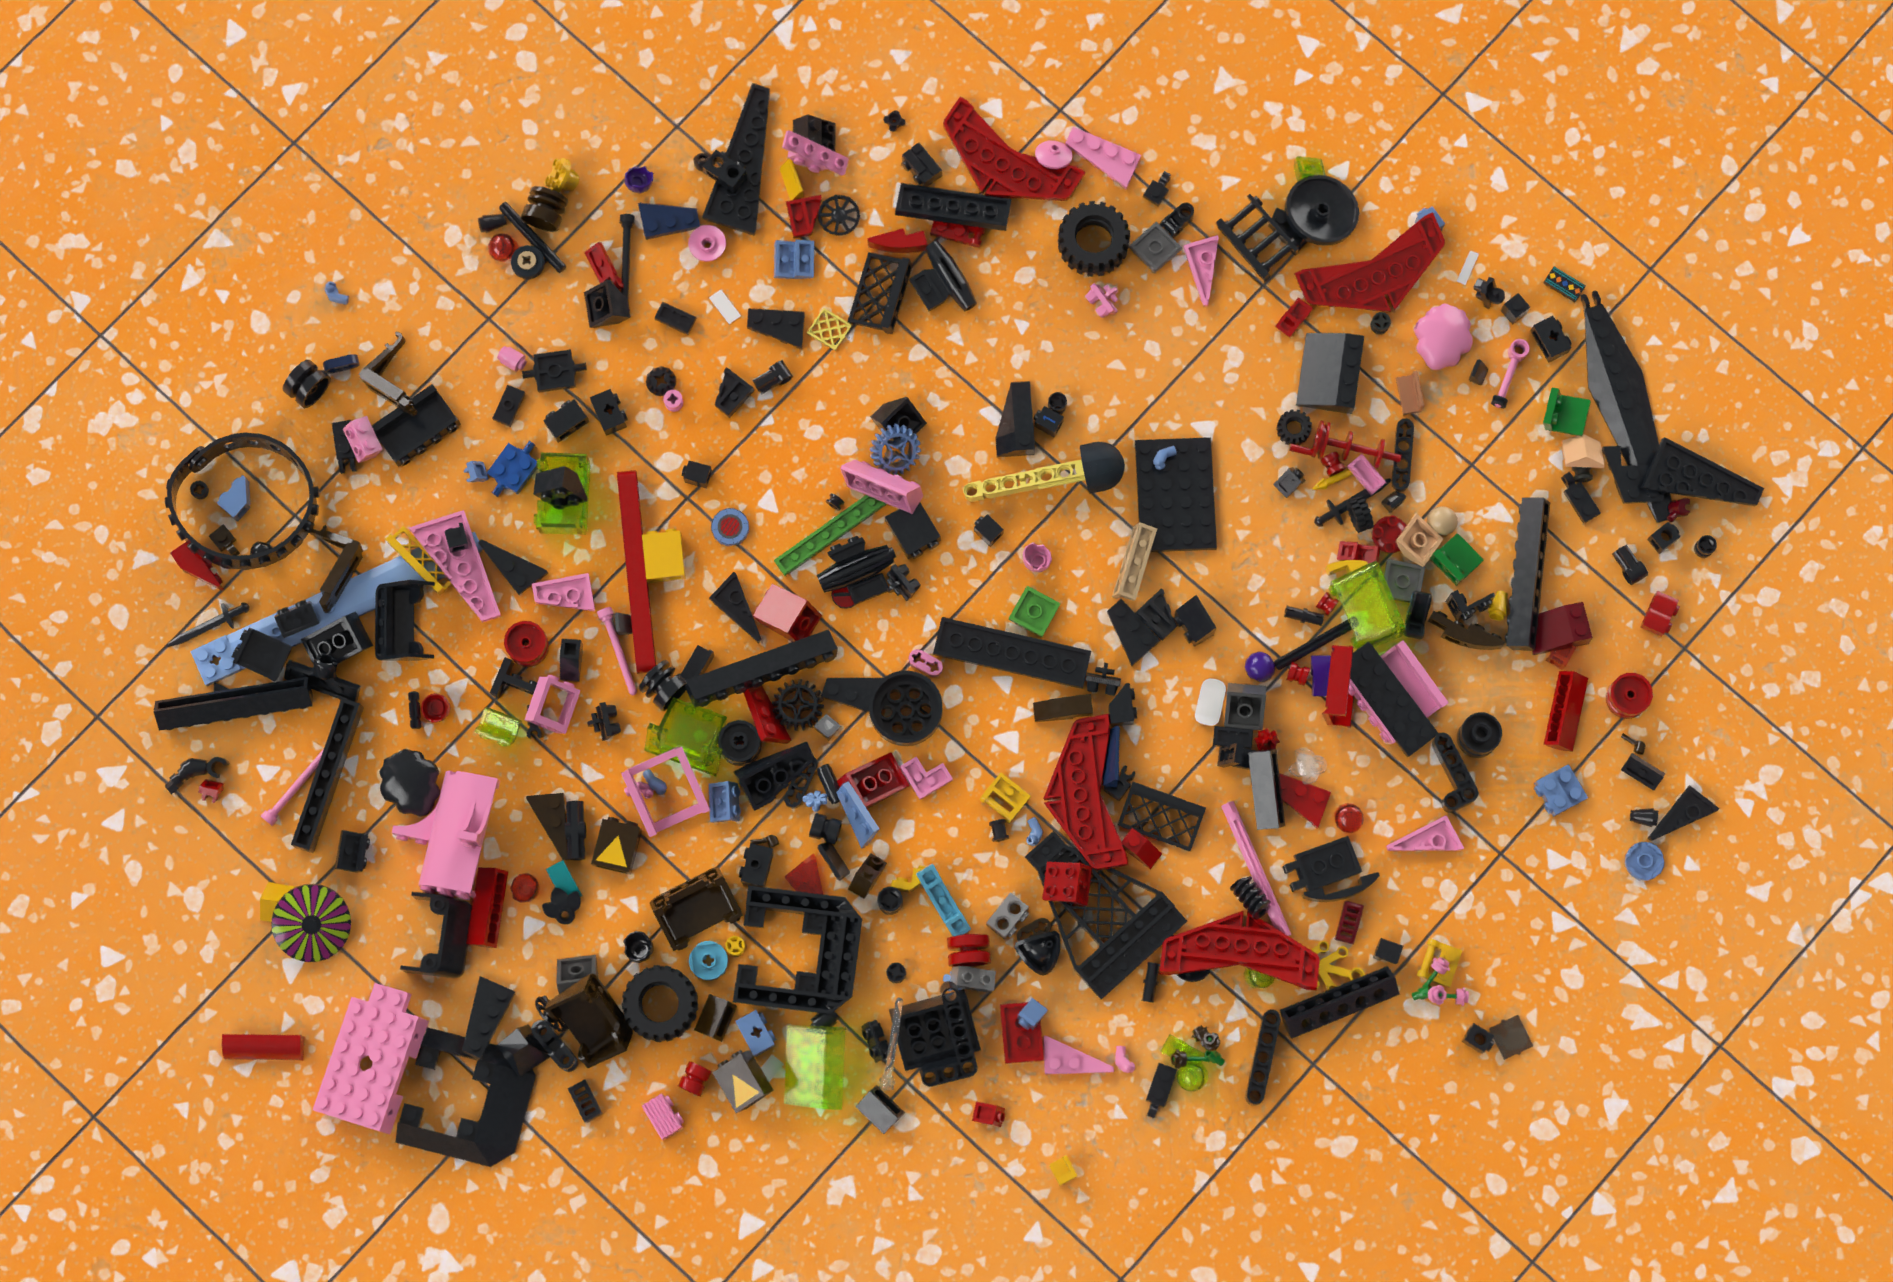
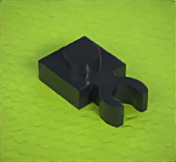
M1126 765L1121 769L1118 786L1104 787L1103 790L1118 801L1122 799L1130 788L1131 784L1128 781H1132L1135 778V771L1131 775L1125 774L1127 770Z

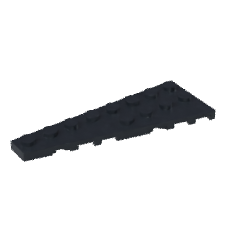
M754 83L751 85L726 152L735 163L738 161L746 167L747 177L735 193H732L715 181L702 216L704 220L753 236L756 234L770 98V88ZM733 172L729 177L735 178L738 176V173Z

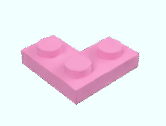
M917 756L900 766L919 800L953 781L943 763L927 773Z

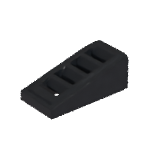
M586 1079L568 1088L585 1123L603 1115ZM584 1086L586 1090L576 1095L574 1091ZM588 1093L589 1097L579 1102L578 1098ZM590 1100L592 1101V1104L582 1108L581 1105ZM595 1107V1111L588 1115L585 1114L586 1111Z

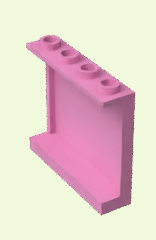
M1404 640L1381 655V658L1426 717H1429L1449 703ZM1350 679L1349 694L1356 697L1359 708L1363 712L1366 711L1369 715V722L1380 730L1381 733L1379 735L1382 740L1389 744L1395 743V739Z

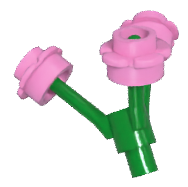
M1442 957L1434 958V962L1431 965L1434 972L1427 982L1422 985V988L1412 993V998L1414 1000L1429 998L1431 1002L1437 1005H1441L1446 998L1456 999V1004H1460L1463 1007L1464 1003H1468L1469 991H1465L1464 987L1456 989V994H1447L1441 985H1437V987L1430 986L1438 973L1444 975L1447 970H1450L1447 960Z

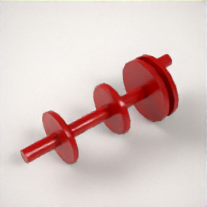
M1320 420L1312 448L1291 444L1289 451L1309 455L1314 458L1318 454V459H1322L1326 445L1343 449V461L1347 460L1350 451L1375 456L1374 468L1378 469L1382 458L1396 462L1401 460L1400 454L1384 451L1385 439H1381L1377 449L1352 443V431L1348 432L1345 441L1328 438L1331 423L1327 422L1324 425L1323 420Z

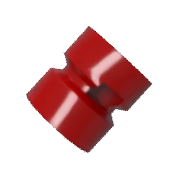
M689 1061L685 1070L687 1075L681 1077L678 1087L701 1097L705 1089L703 1082L709 1080L712 1071Z

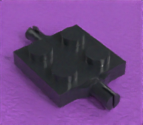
M571 349L533 354V370L522 371L523 379L535 378L538 393L576 388V372L587 371L586 362L574 363Z

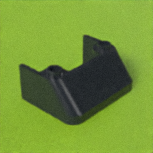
M404 580L378 585L375 592V655L378 660L419 661L434 659V655L423 654L422 644L414 641V604L420 603L423 599V587L435 586V582Z
M412 892L411 896L415 899L430 901V909L433 913L444 915L438 954H426L421 960L420 968L401 966L400 970L412 974L459 978L465 970L468 944L466 943L472 905L465 900L448 896Z

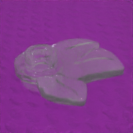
M1296 749L1295 755L1298 761L1289 767V772L1294 776L1302 777L1303 784H1311L1318 779L1319 774L1325 772L1327 762L1322 756L1315 755L1309 749ZM1314 764H1320L1321 767L1316 768Z

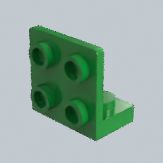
M1552 387L1543 421L1545 430L1583 436L1591 401L1561 395L1558 388Z
M1458 533L1442 548L1437 549L1430 557V560L1456 586L1483 562V558Z

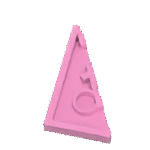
M1043 1036L1045 1074L1114 1072L1113 1066L1048 1036Z

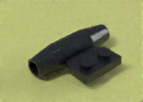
M938 241L930 243L925 250L933 269L923 270L911 277L909 281L928 311L943 304L949 295L964 312L970 310L977 302L968 281L946 249Z

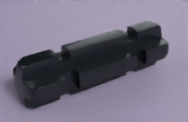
M413 691L408 693V700L410 701V727L412 729H420L419 693Z

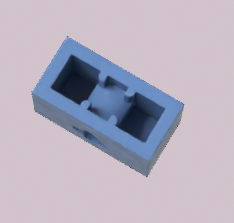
M755 1010L735 1021L754 1057L775 1047L774 1041H776L772 1030L767 1031L764 1025L767 1021L762 1012L758 1014ZM755 1028L758 1030L762 1029L760 1032L761 1036L758 1038L756 1035L752 1036L754 1034L753 1029Z

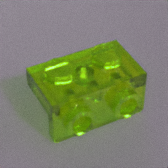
M486 707L484 708L479 726L475 729V733H478L481 738L493 739L499 745L510 746L516 740L522 720Z

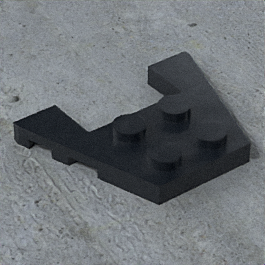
M1620 446L1602 447L1603 455L1607 459V465L1612 472L1623 504L1659 503L1663 501L1665 492L1640 489L1650 465L1622 466Z

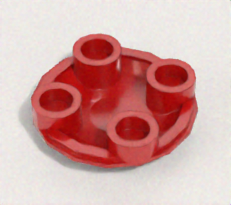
M1395 515L1379 519L1372 530V540L1375 546H1379L1380 550L1385 553L1401 551L1395 541L1407 526L1406 523Z

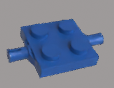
M528 441L524 449L516 448L510 443L506 445L487 471V474L498 483L491 492L492 494L499 497L504 488L512 490L516 494L521 492L540 465L538 461L529 455L534 446H536L534 443Z

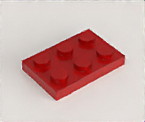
M1028 1002L1000 1004L1005 1064L1044 1061L1041 1021L1034 1030L1031 1028L1026 1030L1019 1024L1018 1014Z

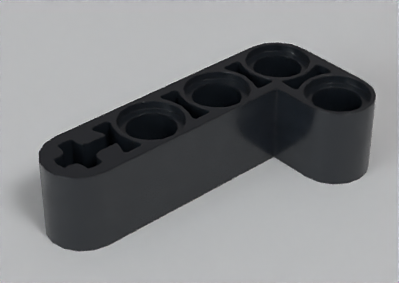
M1447 733L1437 734L1432 741V748L1455 790L1443 798L1441 806L1444 811L1452 813L1473 803L1477 799L1479 792L1451 737ZM1439 740L1446 742L1444 746L1438 744ZM1446 756H1453L1455 764H1449L1446 761ZM1455 773H1461L1464 776V781L1456 780ZM1465 790H1470L1473 793L1472 799L1464 796ZM1448 798L1455 800V807L1448 806Z

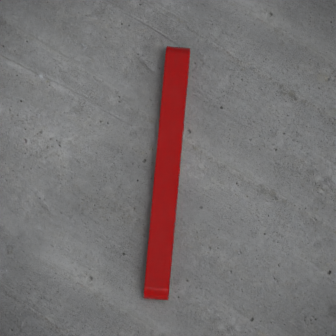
M636 470L617 472L635 663L637 674L648 673L656 666L649 587L645 570L638 478Z

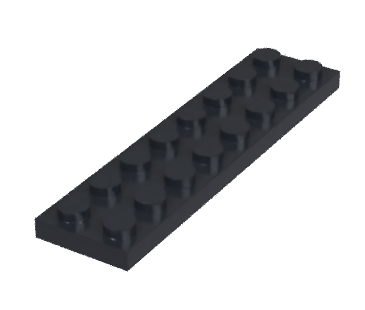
M942 617L933 655L1083 689L1091 651Z

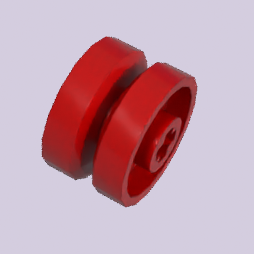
M532 621L514 623L505 634L504 646L506 652L520 666L532 667L538 665L546 658L549 652V642L545 632L538 624Z
M1637 673L1620 675L1608 687L1606 692V703L1609 710L1615 716L1623 719H1632L1639 716L1650 706L1653 699V689L1650 682L1644 676Z
M964 934L948 937L947 948L951 951H960L948 955L949 966L973 967L991 964L990 952L981 950L990 946L989 935Z

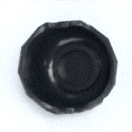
M631 932L623 941L625 945L624 953L632 962H644L653 953V942L644 932Z

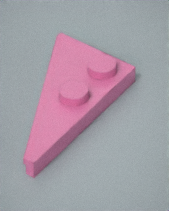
M1218 235L1183 246L1203 308L1207 307L1209 303L1219 239Z
M1445 815L1387 845L1386 849L1388 851H1461L1464 847L1448 817Z

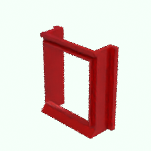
M1332 645L1333 651H1331L1326 710L1322 715L1327 725L1351 728L1354 695L1351 696L1349 694L1353 646Z

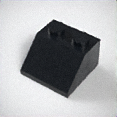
M1197 595L1175 611L1174 620L1178 627L1182 626L1184 629V637L1189 644L1192 643L1195 647L1214 636L1216 626Z

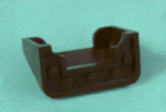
M719 867L709 869L650 901L652 911L673 951L685 949L690 941L689 938L723 920L730 924L735 923L743 916Z
M594 973L583 977L546 1004L545 1010L547 1015L554 1020L561 1017L579 1042L578 1058L587 1068L627 1051L633 1035V1029L629 1026L623 1012Z

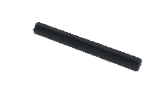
M503 202L499 206L500 211L535 248L540 250L543 257L554 269L561 273L566 268L561 259L521 219L507 202Z
M1353 616L1274 661L1276 668L1281 670L1292 662L1299 660L1359 626L1358 619Z

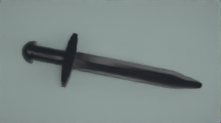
M1390 478L1385 479V481H1386L1387 483H1385V484H1384L1380 489H1378L1374 494H1376V493H1378L1379 491H1381L1388 483L1391 482V479H1390ZM1364 489L1337 506L1330 500H1327L1330 511L1320 517L1317 516L1314 519L1315 525L1322 527L1323 523L1332 518H1335L1342 525L1343 520L1340 514L1347 511L1346 501L1361 495L1366 500L1374 494L1370 495Z
M242 602L240 606L228 611L227 607L222 603V614L178 635L167 643L166 646L182 644L224 622H227L233 629L234 623L232 618L243 612L247 613L250 607L247 603Z

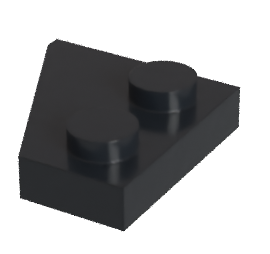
M1161 588L1135 614L1163 641L1177 625L1171 616L1169 604L1166 603L1164 598V590Z

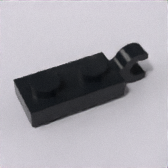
M1570 472L1561 477V480L1568 488L1563 493L1583 524L1601 514L1581 481L1575 483Z
M1158 1063L1146 1101L1151 1102L1147 1116L1154 1118L1158 1106L1165 1107L1177 1069Z

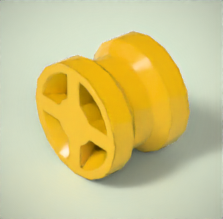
M731 936L727 939L725 947L731 956L738 957L745 952L746 945L741 937Z

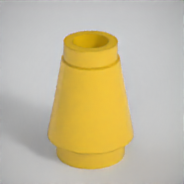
M1496 592L1493 603L1488 609L1491 619L1501 621L1507 616L1508 594L1506 592Z

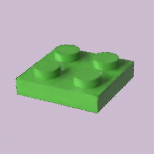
M1026 586L1009 620L1043 637L1061 603Z

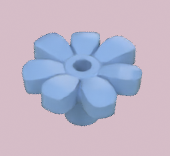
M815 791L814 794L810 792L803 796V802H806L808 807L812 806V810L816 812L820 810L821 804H827V794H821V791Z

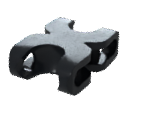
M544 1020L536 1021L532 1025L531 1031L558 1067L566 1072L574 1071L578 1066L577 1057L554 1028ZM546 1028L547 1032L541 1035L542 1029ZM566 1057H569V1062L567 1064H563V1060Z

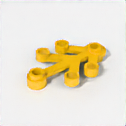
M1321 941L1310 950L1316 954L1326 953L1330 946L1327 941ZM1320 944H1326L1327 949L1321 950ZM1340 946L1335 952L1320 960L1319 975L1327 987L1326 991L1331 986L1337 987L1327 972L1347 977L1350 981L1355 980L1353 978L1354 973H1358L1360 977L1365 975L1361 968L1348 970L1330 965L1335 960L1345 958L1348 955V949L1345 946ZM1339 949H1344L1346 954L1344 956L1340 955Z

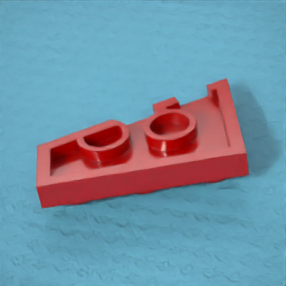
M1279 773L1282 801L1318 829L1331 792Z

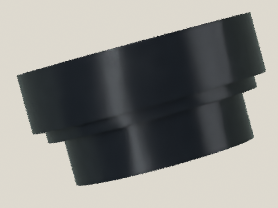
M897 671L887 675L878 682L870 696L869 714L872 725L883 739L895 745L913 746L926 741L938 729L942 719L943 704L938 688L929 678L918 672ZM913 690L920 693V696L916 699L909 696ZM893 692H898L901 697L898 700H892L890 695ZM923 706H928L931 711L929 714H922L920 709ZM905 707L912 710L908 716L901 714V710ZM884 709H890L893 712L890 717H884L881 713ZM915 723L922 725V729L918 732L912 730V725ZM897 724L903 727L900 733H895L892 730Z

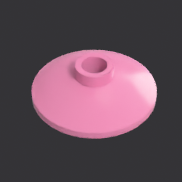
M1058 141L1042 142L1035 151L1037 161L1051 169L1064 168L1072 160L1070 148Z
M703 225L691 233L688 245L691 254L695 258L708 262L716 260L723 254L726 247V239L722 231L717 227ZM710 243L711 247L705 248L704 245Z

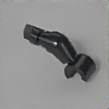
M214 757L208 763L207 760L190 758L180 765L181 767L177 770V774L174 773L169 777L170 781L165 787L173 794L184 784V780L198 775H206L207 772L212 777L220 779V774L214 771L215 764L221 762L226 766L230 763L221 757Z

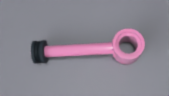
M1523 339L1514 340L1508 349V356L1511 361L1498 395L1493 396V401H1491V404L1497 408L1504 409L1508 400L1505 396L1517 364L1524 360L1529 352V344ZM1520 347L1523 350V353L1517 354L1514 351V348Z

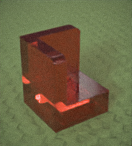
M1572 646L1571 648L1557 651L1552 650L1545 661L1563 670L1576 647Z

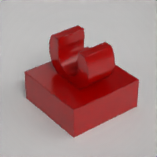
M205 779L199 786L198 793L202 794L203 801L207 799L208 795L212 796V803H215L224 789V783Z

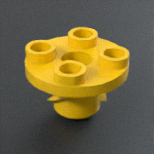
M556 158L553 161V169L550 175L545 179V186L558 193L562 189L573 191L578 186L579 175L570 169L571 164L568 159Z

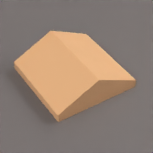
M1584 434L1583 436H1574L1562 441L1566 467L1604 468L1605 464L1599 441Z
M1415 514L1395 542L1406 558L1423 567L1443 541V538L1418 514Z

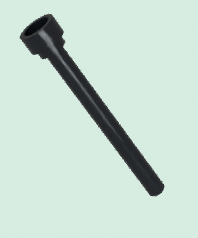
M621 214L620 224L623 228L622 283L624 286L621 289V293L629 301L631 228L635 224V216L632 214Z

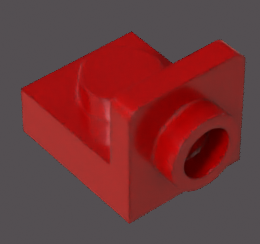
M976 1102L972 1121L996 1127L1002 1126L1005 1120V1108Z

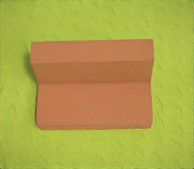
M1413 371L1412 375L1397 377L1396 384L1403 415L1422 412L1424 402L1418 372Z

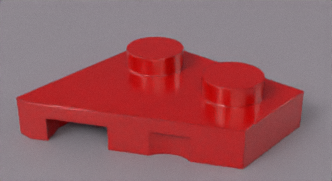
M821 195L786 201L793 239L812 235L822 200Z

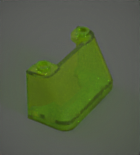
M1377 561L1368 563L1330 582V593L1332 596L1340 599L1352 628L1353 638L1350 640L1354 649L1360 648L1368 641L1373 647L1402 637L1405 632V626Z

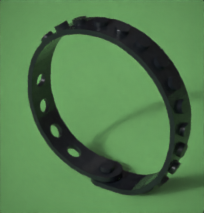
M258 433L231 434L213 441L205 448L203 446L197 447L179 463L166 485L167 497H165V505L171 512L168 517L172 526H177L176 534L180 540H185L188 544V549L192 553L200 555L207 563H213L226 569L249 570L261 568L286 558L302 544L308 533L312 531L315 517L319 513V505H317V498L320 497L318 486L314 487L309 471L300 457L284 443L270 436ZM238 448H263L284 456L300 470L308 482L309 502L302 521L295 531L282 543L257 554L227 555L212 551L198 543L180 523L176 510V497L180 485L191 472L197 473L216 457Z

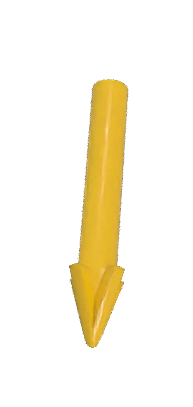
M1346 469L1327 479H1321L1312 490L1327 489L1328 486L1353 474L1349 469Z

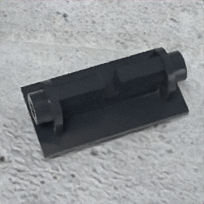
M874 1020L861 1026L863 1038L867 1040L870 1056L874 1059L875 1063L891 1057V1050L887 1040H879V1038L885 1036L881 1024Z

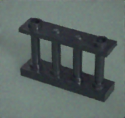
M1249 194L1247 197L1250 203L1229 221L1226 220L1224 222L1220 218L1216 222V226L1265 282L1270 278L1268 273L1270 268L1292 250L1296 255L1299 254V245L1293 238L1289 239L1261 207L1263 205L1261 200L1257 196L1253 197ZM1256 208L1263 217L1244 233L1236 236L1232 231L1234 226ZM1268 222L1275 231L1256 247L1248 250L1244 245L1246 240ZM1280 236L1287 245L1268 261L1260 263L1256 259L1258 254Z

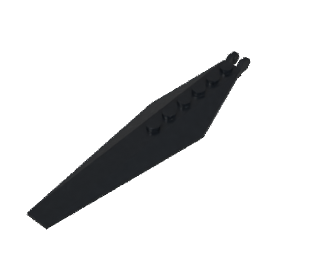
M1598 291L1592 292L1595 304L1593 307H1590L1587 295L1583 294L1581 295V301L1584 307L1588 389L1617 446L1621 447V454L1627 466L1651 465L1659 442L1643 372L1604 305L1601 304ZM1670 493L1664 494L1662 502L1647 503L1657 523L1666 521L1670 514L1668 510V505L1672 501Z

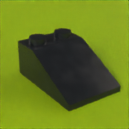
M356 612L343 616L301 639L313 664L314 659L320 654L333 656L337 664L373 646Z

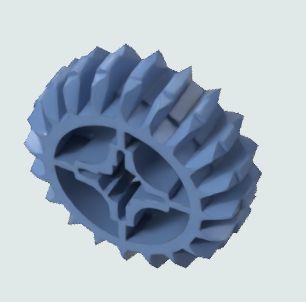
M895 424L894 428L888 425L887 431L881 428V435L875 434L877 440H871V443L875 446L870 447V451L873 452L870 456L872 459H875L873 461L875 466L882 468L887 473L892 472L893 475H896L897 471L903 474V469L905 468L910 471V464L916 466L913 460L919 459V455L916 453L921 452V449L917 447L920 445V441L916 440L918 436L915 433L912 434V429H907L905 425L899 427L898 424ZM893 437H897V439H895V440H893V441H890V440H889V439H891V438H893ZM908 441L909 449L907 454H905L904 449ZM885 445L887 447V451L885 452V457L883 458L882 449ZM890 446L898 449L901 453L894 451Z

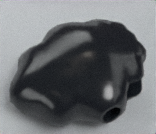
M403 749L384 759L383 766L379 771L382 778L380 792L386 801L395 803L400 813L414 814L420 817L427 816L432 811L434 802L440 795L439 786L436 784L439 775L436 764L431 760L424 759L421 752Z

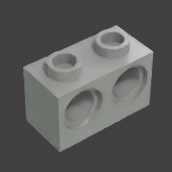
M1010 892L987 921L986 925L1003 939L1007 936L1011 938L1017 930L1016 924L1019 921L1023 922L1029 915L1027 912L1029 906ZM1012 905H1018L1021 911L1018 914H1012L1009 908ZM1006 920L1009 926L1007 929L1002 930L998 927V922Z
M956 966L952 967L950 981L954 982L957 988L990 992L994 991L996 971Z

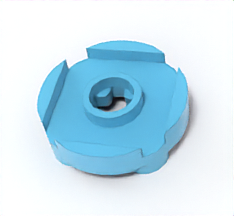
M703 941L697 944L691 951L689 966L698 978L706 981L715 980L725 973L728 966V955L718 943ZM710 955L711 959H714V962L711 963V966H707L706 963H703V960H705L706 956Z

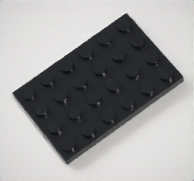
M1211 437L1135 440L1139 522L1157 528L1150 552L1216 550ZM1175 446L1177 455L1166 458L1164 469H1156L1153 460L1157 452L1161 449Z

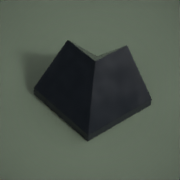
M530 1025L517 1028L497 1044L498 1049L518 1077H521L550 1058V1055L532 1034Z

